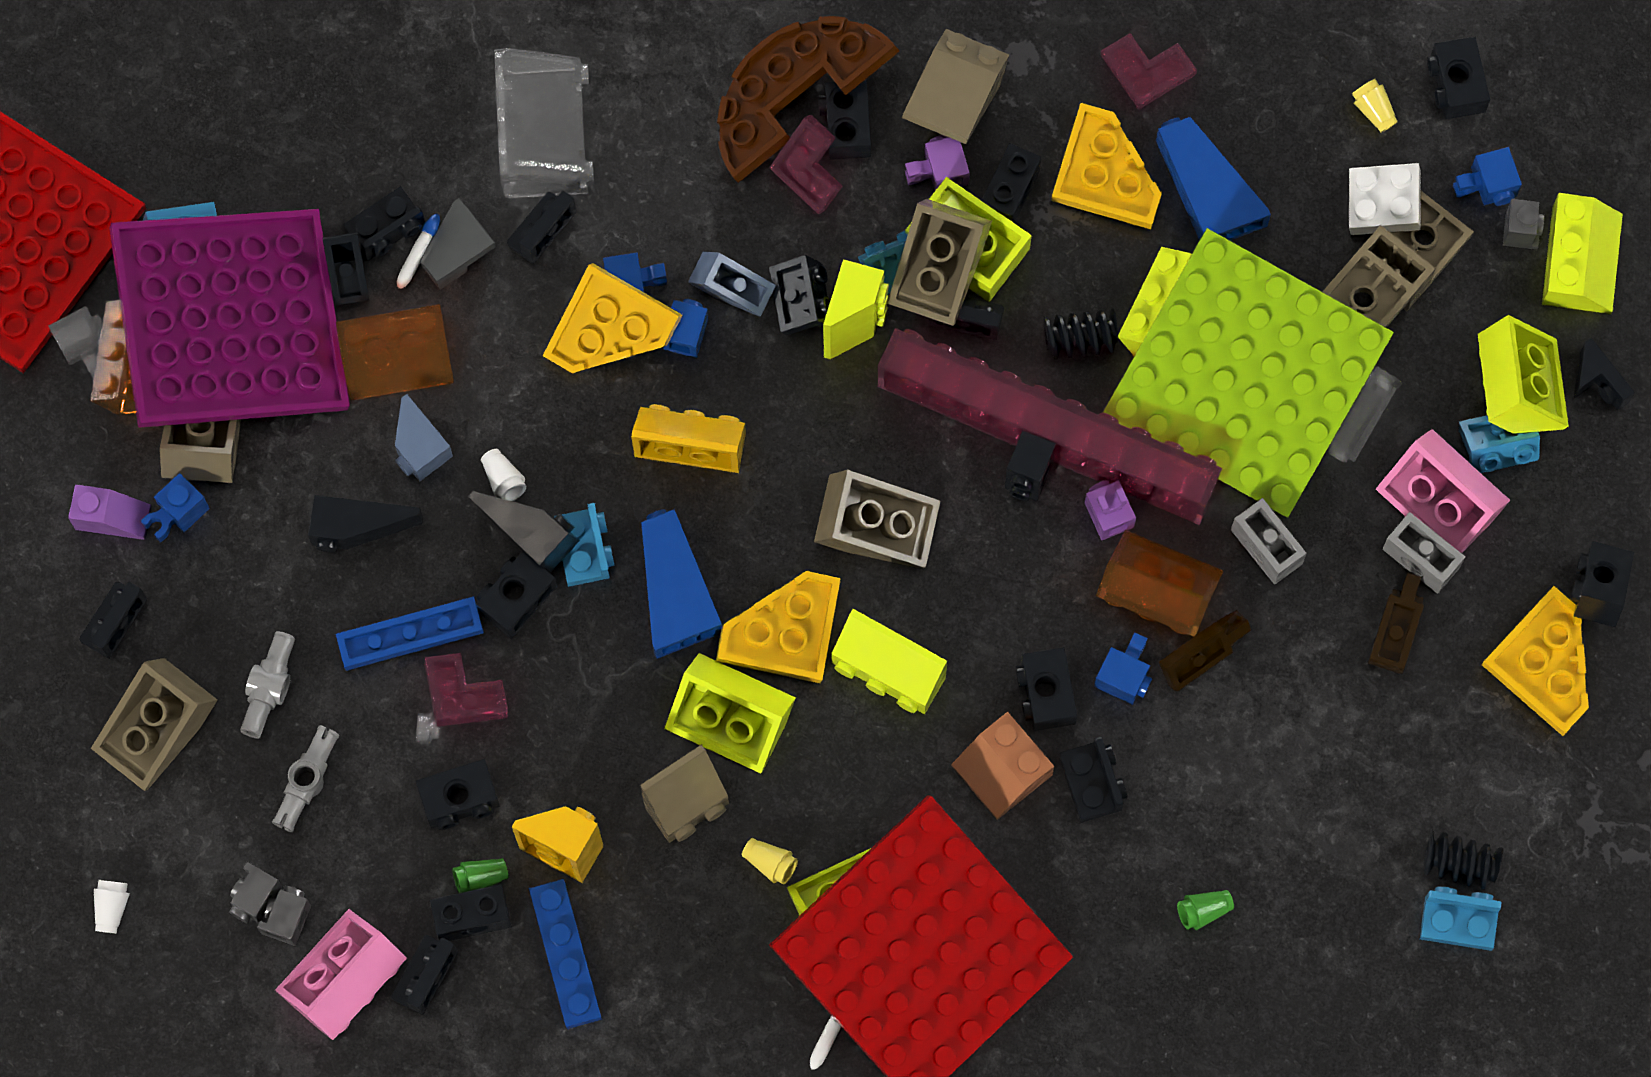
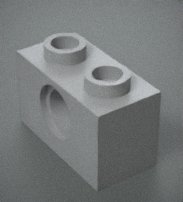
M1263 498L1234 518L1231 531L1274 585L1303 565L1307 553Z
M1410 512L1388 536L1382 549L1412 574L1420 576L1421 581L1437 594L1460 569L1465 559L1462 553Z

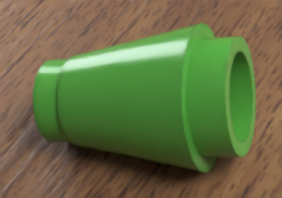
M503 858L460 862V866L452 869L458 893L490 887L509 878L507 866Z
M1228 890L1185 895L1184 900L1177 903V910L1180 920L1186 929L1194 928L1198 930L1229 911L1234 910V902Z

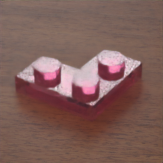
M1131 33L1101 50V57L1138 110L1194 77L1197 73V69L1178 43L1150 60Z
M812 115L804 117L769 168L814 211L820 214L828 208L842 188V185L818 163L836 137Z
M461 653L425 657L424 665L436 727L507 718L508 707L502 680L467 684Z

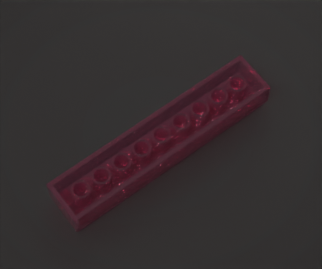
M895 328L878 364V387L1014 446L1017 445L1022 431L1056 443L1054 463L1098 482L1109 481L1111 484L1119 480L1126 494L1193 523L1201 524L1217 489L1222 468L1217 466V462L1204 455L1195 457L1184 452V448L1172 441L1160 442L1151 438L1152 435L1142 428L1132 427L1130 429L1118 424L1119 421L1109 414L1099 413L1097 415L1086 410V406L1074 399L1064 401L1053 396L1054 393L1044 386H1029L1022 383L1020 377L1011 372L1002 371L999 373L988 368L989 365L981 359L975 357L966 359L957 355L956 351L946 344L937 343V345L924 341V337L913 330L905 329L903 332Z

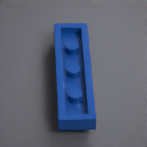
M473 596L337 633L336 638L343 665L347 671L483 634L484 631Z
M564 879L529 888L566 1028L570 1029L602 1020Z

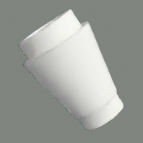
M492 449L482 456L481 462L495 497L513 501L525 492V477L501 454L499 449Z
M98 880V887L94 889L95 931L117 934V928L119 927L130 894L126 893L127 883Z

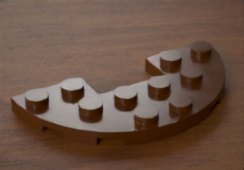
M837 16L819 17L817 21L800 24L798 21L779 29L762 40L745 56L731 76L733 81L726 96H722L719 106L717 123L720 125V141L718 145L722 159L732 177L739 183L792 140L774 115L823 75L828 73L844 94L847 95L900 52L899 49L887 36L869 24H861L849 21L846 17Z

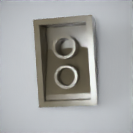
M946 29L927 62L902 118L967 144L1001 85L1009 54L967 38L963 34Z
M929 199L917 203L887 304L954 326L981 258L992 220Z
M241 419L165 425L160 444L161 478H175L180 473L187 480L232 483Z
M850 470L833 473L828 478L814 542L851 554L924 569L927 564L940 500Z
M165 658L146 661L142 664L91 749L142 790L146 791L201 728L216 704L217 699Z
M702 744L640 785L645 809L669 843L675 839L678 842L687 839L696 831L695 826L705 819L709 822L717 819L727 810L725 806L729 804L728 795Z

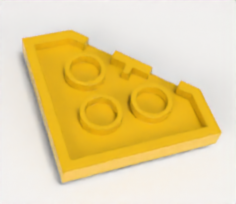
M1080 103L1051 201L1151 229L1162 193L1144 167L1145 164L1132 142H1129L1120 127L1121 123L1115 113Z
M592 263L588 265L543 357L567 371L575 373L668 345L683 315Z
M805 571L788 584L754 604L751 608L737 617L735 616L722 626L716 661L821 683L841 578Z
M1553 586L1485 659L1482 666L1558 733L1564 736L1588 710L1589 704L1585 682L1586 666L1584 644H1582V618L1574 617L1576 605Z

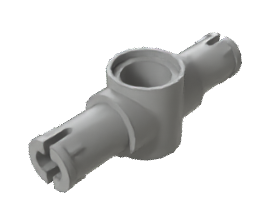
M276 631L266 659L261 661L260 666L255 664L251 669L245 690L246 695L249 696L247 701L250 704L240 729L241 733L246 736L259 739L268 714L271 710H274L276 704L281 705L286 697L290 684V675L287 674L288 668L286 666L295 642V638L290 634Z
M319 725L307 752L302 753L300 759L290 766L287 774L289 782L283 792L286 795L275 819L272 821L274 825L281 829L284 827L289 832L294 831V826L305 804H310L311 799L323 789V775L328 766L325 762L336 740L339 738L338 733L331 729L327 731L326 727ZM309 771L315 774L313 782L308 786L297 784V779L303 772Z

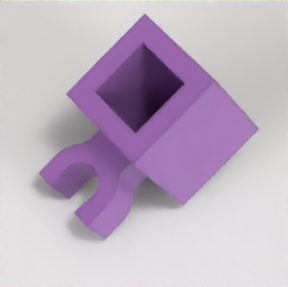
M944 135L936 136L929 143H925L924 156L926 160L905 164V175L908 185L931 178L934 190L936 191L946 177L961 187L969 185L970 172L961 142Z
M1119 480L1111 484L1109 481H1102L1089 489L1090 492L1086 493L1085 505L1101 541L1134 528L1136 517Z

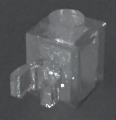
M85 306L48 326L69 365L83 360L92 378L105 372L95 352L107 347L102 335L108 332L98 314L91 317Z

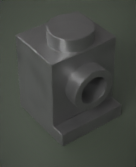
M1511 199L1505 214L1503 246L1538 249L1539 235H1542L1544 226V215L1539 214V202Z
M247 862L244 870L248 875L245 879L240 878L231 891L230 896L233 899L230 902L232 908L229 913L245 923H248L250 919L259 923L265 916L270 899L277 897L279 890L282 889V885L278 879Z
M285 886L283 890L280 889L277 898L272 897L265 911V918H268L267 923L259 921L257 928L261 934L296 946L311 908L309 901L304 898L305 893L290 886Z

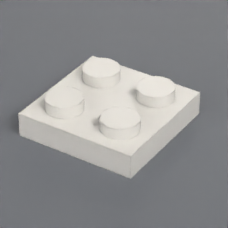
M1419 163L1349 168V231L1351 235L1373 234L1380 225L1389 232L1421 230V170Z

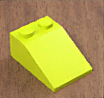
M946 177L929 200L992 220L981 258L969 286L970 290L990 302L1030 250L1032 235ZM910 223L909 226L905 229V233H906L907 235H908V233H909V229H910L911 223Z

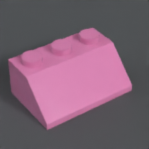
M1433 429L1415 440L1376 488L1405 517L1409 512L1412 513L1460 553L1466 550L1511 501Z
M348 909L275 991L315 1027L334 1040L339 1033L349 1026L350 1021L356 1014L372 1001L375 993L384 983L398 972L407 957L379 930Z

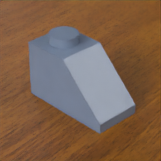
M704 251L688 281L689 284L712 297L757 316L762 315L776 286L721 253Z
M408 394L401 398L395 448L399 457L395 461L407 476L413 473L420 482L452 458L453 454L449 444Z

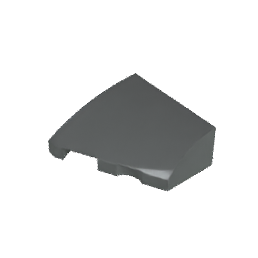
M458 198L451 205L437 233L432 238L420 260V265L437 288L441 290L468 272L467 266L496 248L495 242Z

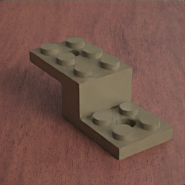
M1421 191V230L1431 233L1434 241L1429 245H1421L1414 236L1420 230L1389 232L1380 225L1322 292L1387 328L1402 309L1408 311L1469 241L1474 231ZM1358 292H1366L1372 297L1373 303L1368 307H1360L1354 302L1353 296Z

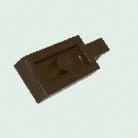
M1407 573L1402 590L1393 588L1384 609L1368 664L1403 674L1424 607L1422 604L1424 598L1416 596L1421 580L1420 576Z
M1235 610L1217 620V622L1159 661L1168 685L1174 691H1179L1233 653L1231 647L1235 642L1252 630L1248 620Z

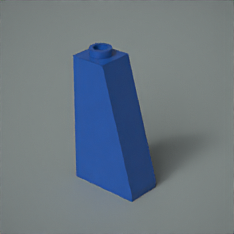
M1191 117L1183 120L1173 118L1164 122L1161 128H1158L1157 145L1199 241L1206 228L1228 240H1233L1268 226L1271 216L1269 209Z
M665 509L655 511L646 517L647 520L641 522L652 644L656 659L719 635L722 629V623L675 509L668 512Z

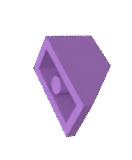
M75 485L68 519L75 530L145 540L147 529L142 525L141 520L150 513L151 504L110 489Z

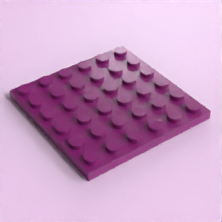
M319 209L111 223L109 229L138 428L348 410L350 403L322 239L323 232Z

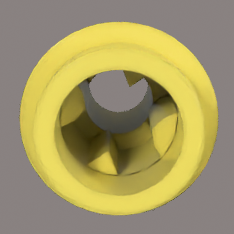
M1376 79L1369 81L1352 93L1356 100L1354 104L1378 128L1380 133L1398 123L1383 84L1379 85Z
M754 838L747 842L742 852V857L747 859L748 862L773 883L780 882L781 884H786L794 874L798 864V859L792 856L791 851L758 841Z

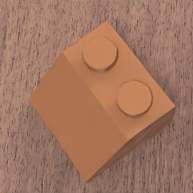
M1006 712L980 733L951 764L953 769L997 820L1053 775L1054 765L1009 712Z

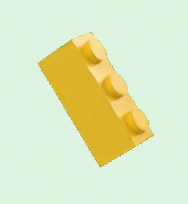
M653 404L649 408L640 407L631 436L634 456L739 473L746 435L745 423L739 422L738 418L728 415H721L718 419L705 417L704 413L696 410H685L684 413L670 411L668 407Z
M566 806L515 820L512 825L520 850L583 883L603 848L598 823L594 822L596 817L580 807H576L575 811Z

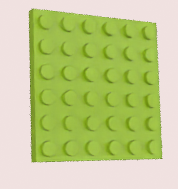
M1206 228L1102 415L1257 501L1263 498L1271 509L1288 518L1394 332Z

